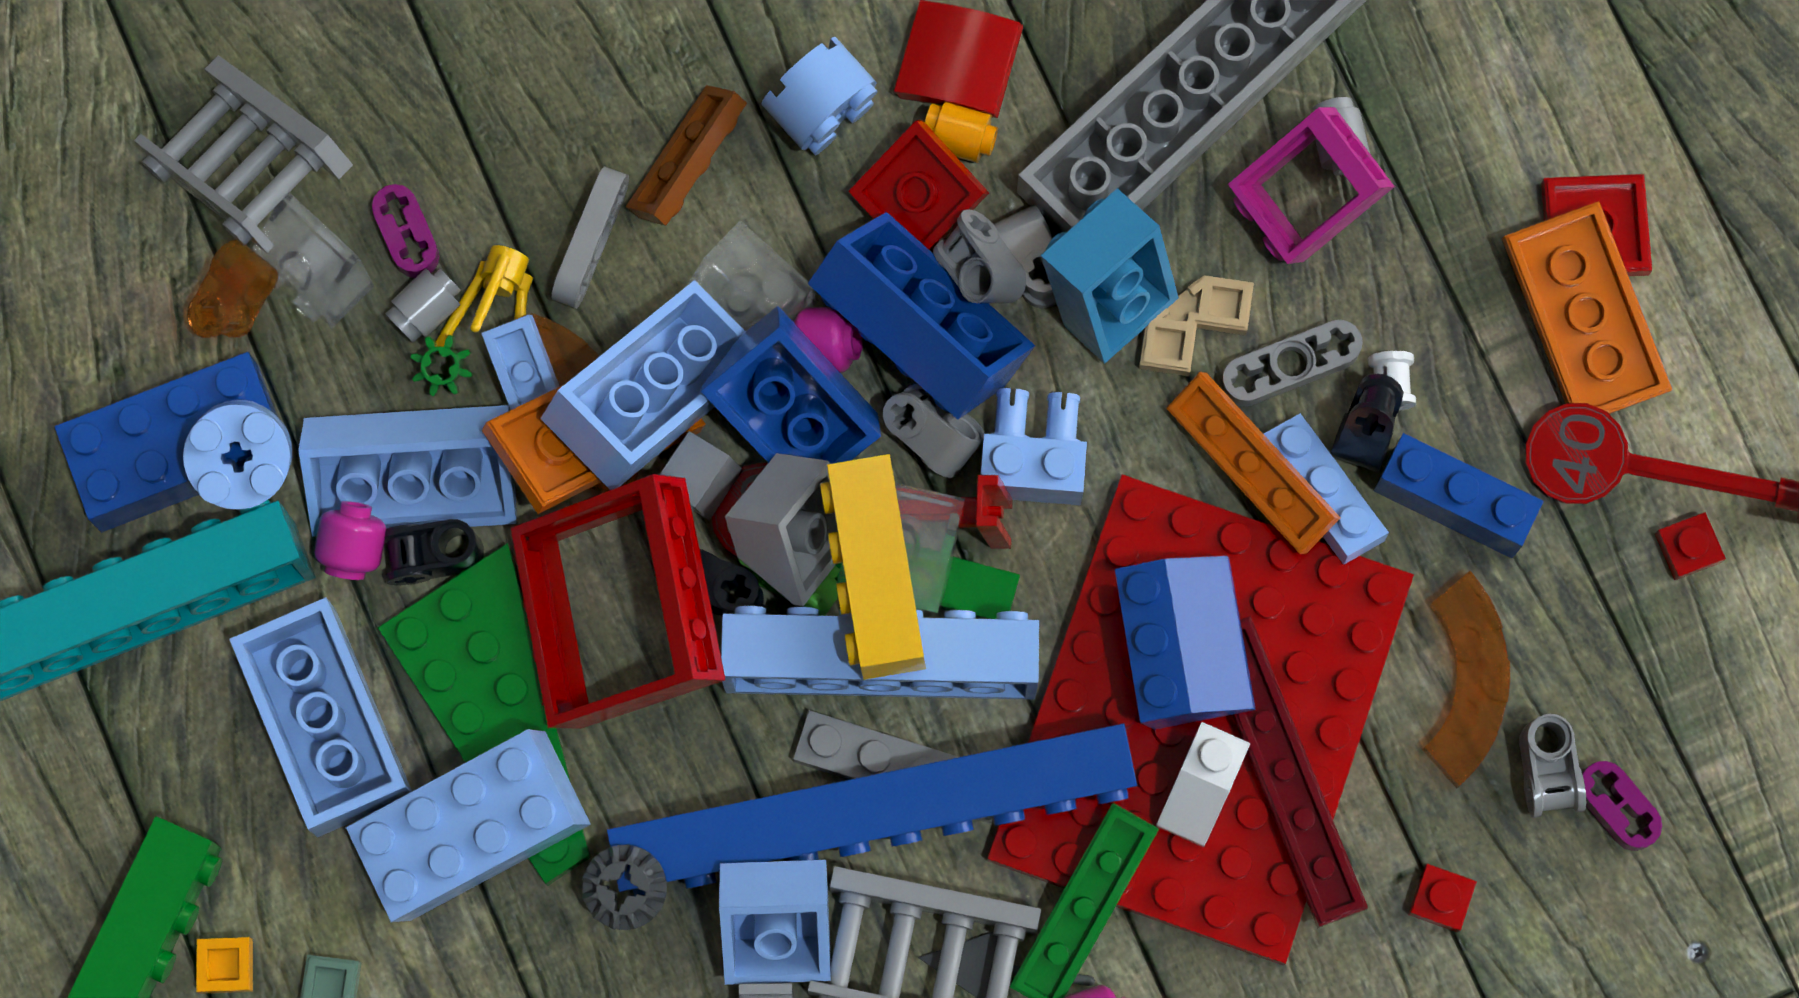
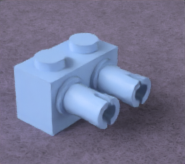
M1011 388L998 389L996 391L995 431L991 434H984L981 475H999L1013 500L1081 505L1084 490L1087 442L1076 439L1080 396L1067 393L1065 409L1063 410L1061 409L1062 392L1049 393L1047 395L1046 436L1032 438L1025 435L1029 392L1016 389L1015 403L1011 406Z

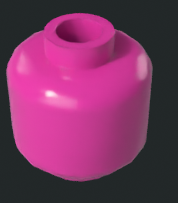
M830 307L803 308L797 314L794 321L796 326L840 373L847 371L853 360L860 358L863 337L859 334L858 329L838 311Z
M342 501L340 510H330L321 515L314 556L319 563L325 566L324 572L326 574L343 579L363 580L367 572H372L380 566L386 525L381 519L371 515L372 507L370 505Z

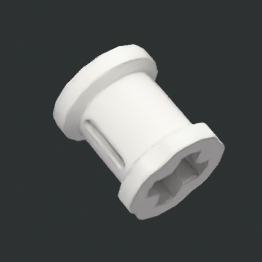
M1407 351L1374 353L1368 357V366L1373 368L1374 374L1392 377L1403 389V400L1399 411L1415 407L1416 396L1411 394L1409 366L1414 363V355Z

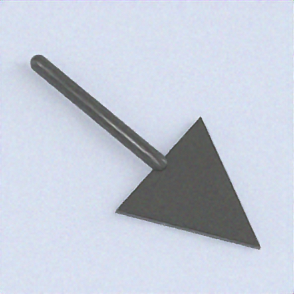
M993 932L964 942L956 984L976 998H986L998 936L993 935ZM941 950L918 958L937 971ZM1013 966L1012 976H1016L1021 966ZM1077 974L1072 984L1092 986L1095 983V979L1089 975Z

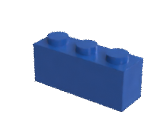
M1405 433L1402 434L1374 489V492L1509 558H1513L1523 546L1544 502Z

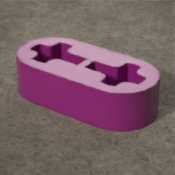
M392 184L383 187L373 198L372 210L397 268L402 274L410 278H416L425 268L432 273L439 262V250L416 197L410 189L403 185ZM397 199L400 205L409 203V205L403 208V214L408 224L398 227L392 214L383 216V214L390 210L388 202ZM412 235L420 249L429 247V249L422 253L424 261L418 264H414L411 258L402 259L409 254L404 239Z
M1599 761L1588 766L1582 772L1586 790V807L1616 843L1624 849L1631 851L1643 850L1655 843L1660 837L1663 827L1661 816L1627 774L1615 763L1608 761ZM1592 774H1595L1600 779L1606 775L1612 778L1614 783L1610 786L1609 790L1619 802L1617 805L1605 793L1600 794L1598 797L1592 793L1590 789L1595 784L1594 779L1591 777ZM1622 807L1634 819L1641 815L1647 819L1648 824L1643 828L1647 835L1645 839L1640 834L1630 837L1626 833L1625 829L1630 823L1620 811Z

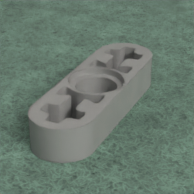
M605 166L601 169L557 274L552 290V300L576 309L580 306L624 201L629 184V175Z
M1333 320L1232 360L1227 365L1221 380V389L1237 406L1248 407L1350 367L1357 360L1363 343L1361 333L1355 325L1348 321ZM1332 334H1336L1339 340L1348 339L1350 341L1345 351V356H1340L1337 350H1331L1321 354L1319 362L1323 366H1316L1315 353L1308 342H1314V350L1318 351L1329 345ZM1285 351L1300 353L1306 362L1305 371L1297 376L1284 374L1278 367V356ZM1267 360L1269 375L1276 384L1269 385V376L1267 375L1254 382L1252 392L1247 393L1243 386L1234 388L1232 384L1238 376L1237 371L1243 370L1247 377L1254 376L1263 371L1264 365L1261 361Z

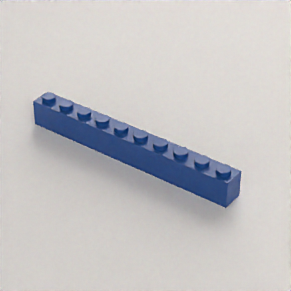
M1119 724L607 829L610 847L633 845L648 851L661 864L667 882L684 879L687 889L716 883L715 872L720 871V863L768 862L787 858V861L819 860L817 851L837 847L840 857L871 851L869 841L890 837L891 847L922 841L920 830L941 826L943 836L974 830L972 820L993 816L994 825L996 826L1025 820L1024 809L1044 805L1046 815L1077 809L1076 798L1096 795L1098 804L1128 799L1127 788L1137 786L1125 724ZM628 865L621 879L617 880L619 892L633 889L634 895H645L646 891L639 890L638 886L631 884V874H629L631 865Z

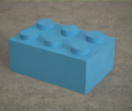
M1118 188L1107 198L1095 201L1087 209L1083 219L1068 232L1056 235L1048 244L1045 252L1041 254L1064 327L1104 364L1145 329L1161 312L1179 299L1160 226Z

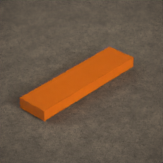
M1199 372L1166 408L1299 554H1307L1341 518L1207 373Z

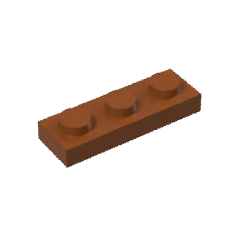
M706 85L626 205V208L640 219L667 226L670 219L681 210L684 198L698 177L708 169L711 157L725 136L730 134L735 128L738 117L747 102L735 91Z

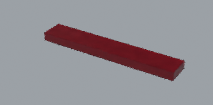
M1249 616L1241 619L1240 623L1256 710L1232 714L1241 739L1250 743L1247 754L1318 929L1368 909V906L1252 618Z

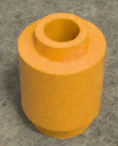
M945 102L943 106L933 103L930 105L925 119L926 125L957 158L978 163L982 154L987 156L992 154L998 134V127L991 125L992 115Z

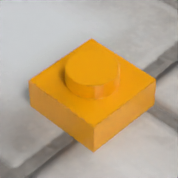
M250 937L197 939L196 992L200 994L253 992V939Z

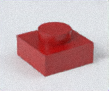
M1706 512L1659 529L1654 534L1674 580L1720 564L1726 559Z
M1426 864L1408 915L1458 933L1462 929L1477 881Z

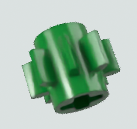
M449 335L445 340L444 346L439 347L432 337H426L425 343L429 350L424 355L411 354L410 357L414 361L421 363L422 372L417 373L412 378L413 381L427 379L431 382V396H436L440 386L447 384L449 390L454 395L458 394L459 386L456 380L460 376L473 377L474 375L472 371L463 368V359L469 357L472 351L462 350L458 353L453 349L455 343V336ZM437 352L442 357L452 356L454 358L455 364L449 368L451 377L447 380L442 374L433 375L431 373L430 367L436 363L434 354Z

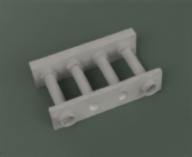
M218 55L204 69L217 84L212 90L215 96L162 149L142 134L134 141L147 155L142 161L143 165L163 183L169 178L173 179L223 218L225 221L222 223V226L239 243L245 246L251 240L268 253L274 245L257 225L311 170L317 172L323 167L337 179H340L353 164L328 134ZM241 107L239 112L242 115L189 169H186L178 162L229 110L235 112ZM266 126L268 127L266 132L269 135L215 190L205 183L256 129L261 132ZM293 147L296 148L294 150L296 156L242 211L232 204L238 195L283 150L289 152Z
M834 866L830 891L831 893L840 894L839 903L843 904L830 966L831 981H827V984L810 980L808 993L810 996L818 998H899L915 919L920 920L922 912L943 916L941 924L946 925L932 998H953L966 932L973 929L974 922L994 926L993 935L998 936L986 998H1007L1018 941H1024L1025 933L1036 934L1041 909ZM871 901L891 905L890 913L895 915L879 994L847 988L863 911L870 908Z

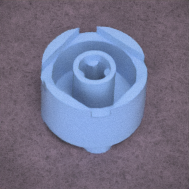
M836 37L830 38L828 48L821 43L791 67L780 79L786 88L778 97L769 91L761 105L802 150L809 148L814 155H817L837 137L834 131L844 119L848 118L851 123H854L874 105L871 99L877 93L875 89L877 82Z
M248 400L226 401L204 413L190 430L183 452L185 472L191 485L205 501L227 509L251 508L270 499L284 483L292 461V442L285 424L266 407ZM233 442H240L242 450H251L253 456L246 459L243 467H237L235 460L226 459L225 453L229 452L232 448Z

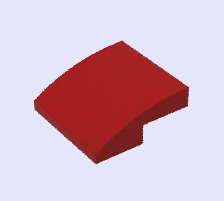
M920 0L894 92L900 99L936 104L948 102L990 114L992 118H998L1023 25L1020 22L979 10Z

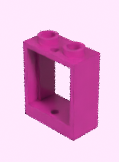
M1318 107L1228 183L1236 195L1233 201L1237 209L1249 221H1256L1266 235L1263 241L1267 249L1275 258L1280 261L1285 260L1287 264L1306 261L1395 187L1335 107ZM1315 139H1318L1358 194L1302 240L1263 188L1262 184Z

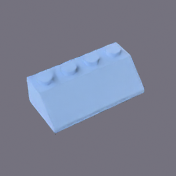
M509 405L304 418L298 451L312 537H317L321 515L330 510H340L342 501L370 505L372 507L371 515L381 519L386 525V529L400 525H421L449 519L461 520L470 527L516 524L515 479L482 432L485 423L508 412Z

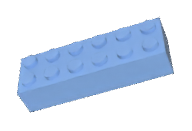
M738 606L735 607V614H723L721 659L726 679L722 682L726 693L1035 700L1039 679V620H1028V613L1003 611L997 613L996 619H976V613L967 610L945 611L944 618H923V611L916 610L926 669L863 680L860 664L851 666L849 664L845 634L854 633L851 613L841 615V610H839V616H818L819 610L816 608L791 607L787 609V615H768L764 607Z

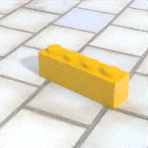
M890 454L827 464L830 481L820 483L825 514L835 513L838 528L837 532L828 533L833 564L843 563L846 582L836 583L841 615L852 614L854 633L845 634L850 666L860 664L863 680L925 670L926 665Z

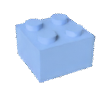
M826 860L720 863L719 913L725 985L810 982V980L815 982L831 981Z

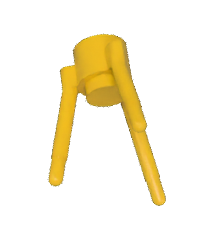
M492 246L487 260L480 261L474 279L459 301L461 305L451 314L436 340L437 346H444L446 338L449 335H453L482 286L485 291L470 326L472 332H479L495 295L511 297L513 290L517 291L514 320L526 316L528 292L533 281V277L525 273L529 263L528 257L506 246Z

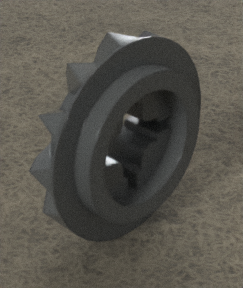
M617 845L602 851L592 859L582 877L583 901L586 903L593 918L611 929L630 930L641 927L650 922L659 913L665 902L667 881L664 870L651 853L637 846ZM631 865L629 874H631V884L638 886L639 890L646 891V894L627 896L625 902L621 904L620 910H618L617 892L609 889L608 885L602 883L603 880L621 879L623 872L627 870V866Z

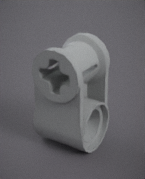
M1033 205L994 223V226L1000 238L1025 270L1026 287L1023 297L1029 304L1035 307L1048 308L1057 304L1050 283L1044 284L1041 279H1035V275L1042 273L1048 279L1041 254L1045 252L1053 238L1040 210L1036 205Z
M963 210L957 218L958 226L947 239L939 240L933 248L936 260L947 270L959 287L962 295L969 302H1016L1021 298L1026 287V273L1023 266L1013 256L1000 238L996 227L988 218L975 210Z
M917 382L911 384L904 392L892 396L886 401L883 408V420L889 431L920 456L922 461L931 470L943 477H955L984 440V430L974 418L966 414L957 420L950 412L941 409L934 402L933 397ZM927 395L928 398L922 401L920 397ZM904 419L909 421L904 425L900 424Z
M1557 714L1539 716L1529 722L1522 729L1519 736V747L1524 771V793L1529 814L1532 818L1541 817L1543 811L1573 808L1575 812L1585 811L1586 790L1579 767L1572 726L1565 718ZM1538 727H1548L1556 734L1558 747L1554 753H1546L1536 745L1535 732ZM1557 789H1563V790H1564V792L1549 793V794L1545 792V791L1557 790Z

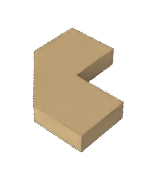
M1204 275L1188 286L1187 290L1178 295L1179 299L1161 312L1145 328L1139 369L1189 376L1196 328L1246 335L1254 283Z

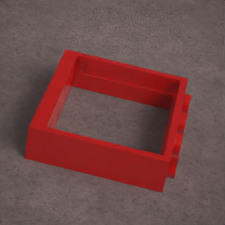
M652 474L511 528L516 555L514 557L518 565L524 597L523 606L528 618L533 645L532 653L537 666L542 693V706L545 709L548 728L582 729L726 680L685 478ZM643 510L675 674L589 703L558 541Z

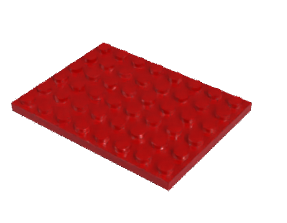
M1122 474L1028 743L1125 724L1137 786L1127 788L1128 799L1114 801V803L1156 826L1201 722L1240 739L1241 736L1232 715L1155 730L1140 723L1115 569L1168 558L1228 556L1240 620L1249 616L1252 618L1331 817L1334 819L1414 574L1362 556H1358L1343 565L1331 547L1321 542H1317L1307 554H1299L1275 526ZM1247 753L1205 847H1201L1159 828L1116 907L1284 966L1296 935L1306 899ZM1096 795L1076 798L1077 809L1046 815L1044 805L1024 809L1025 820L999 825L987 862L1065 888L1113 802L1098 804Z

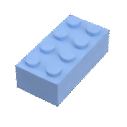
M694 280L558 389L540 419L610 490L618 488L715 407L701 392V387L737 339L746 331Z
M327 597L229 639L306 827L318 838L366 817L412 792L338 613Z
M527 729L347 826L346 829L390 921L400 922L411 921L584 829L591 825L546 732Z

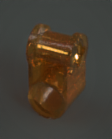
M237 240L224 244L212 258L210 269L195 297L189 304L187 320L192 331L202 338H215L221 334L227 337H242L248 334L266 298L277 284V270L247 245L243 246ZM203 306H215V308H203Z

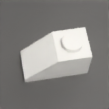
M1201 722L1156 827L1201 847H1205L1250 743Z

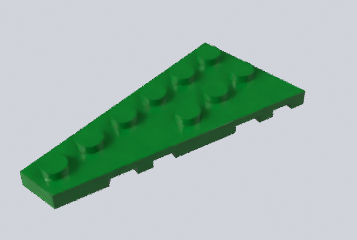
M507 543L382 624L378 629L465 762L474 759L527 729L545 731L570 781L557 728H548L545 709L542 706V693L537 666L532 653L533 645L528 618L524 610L523 596L517 579L511 550ZM584 829L529 857V860L547 886L591 858Z

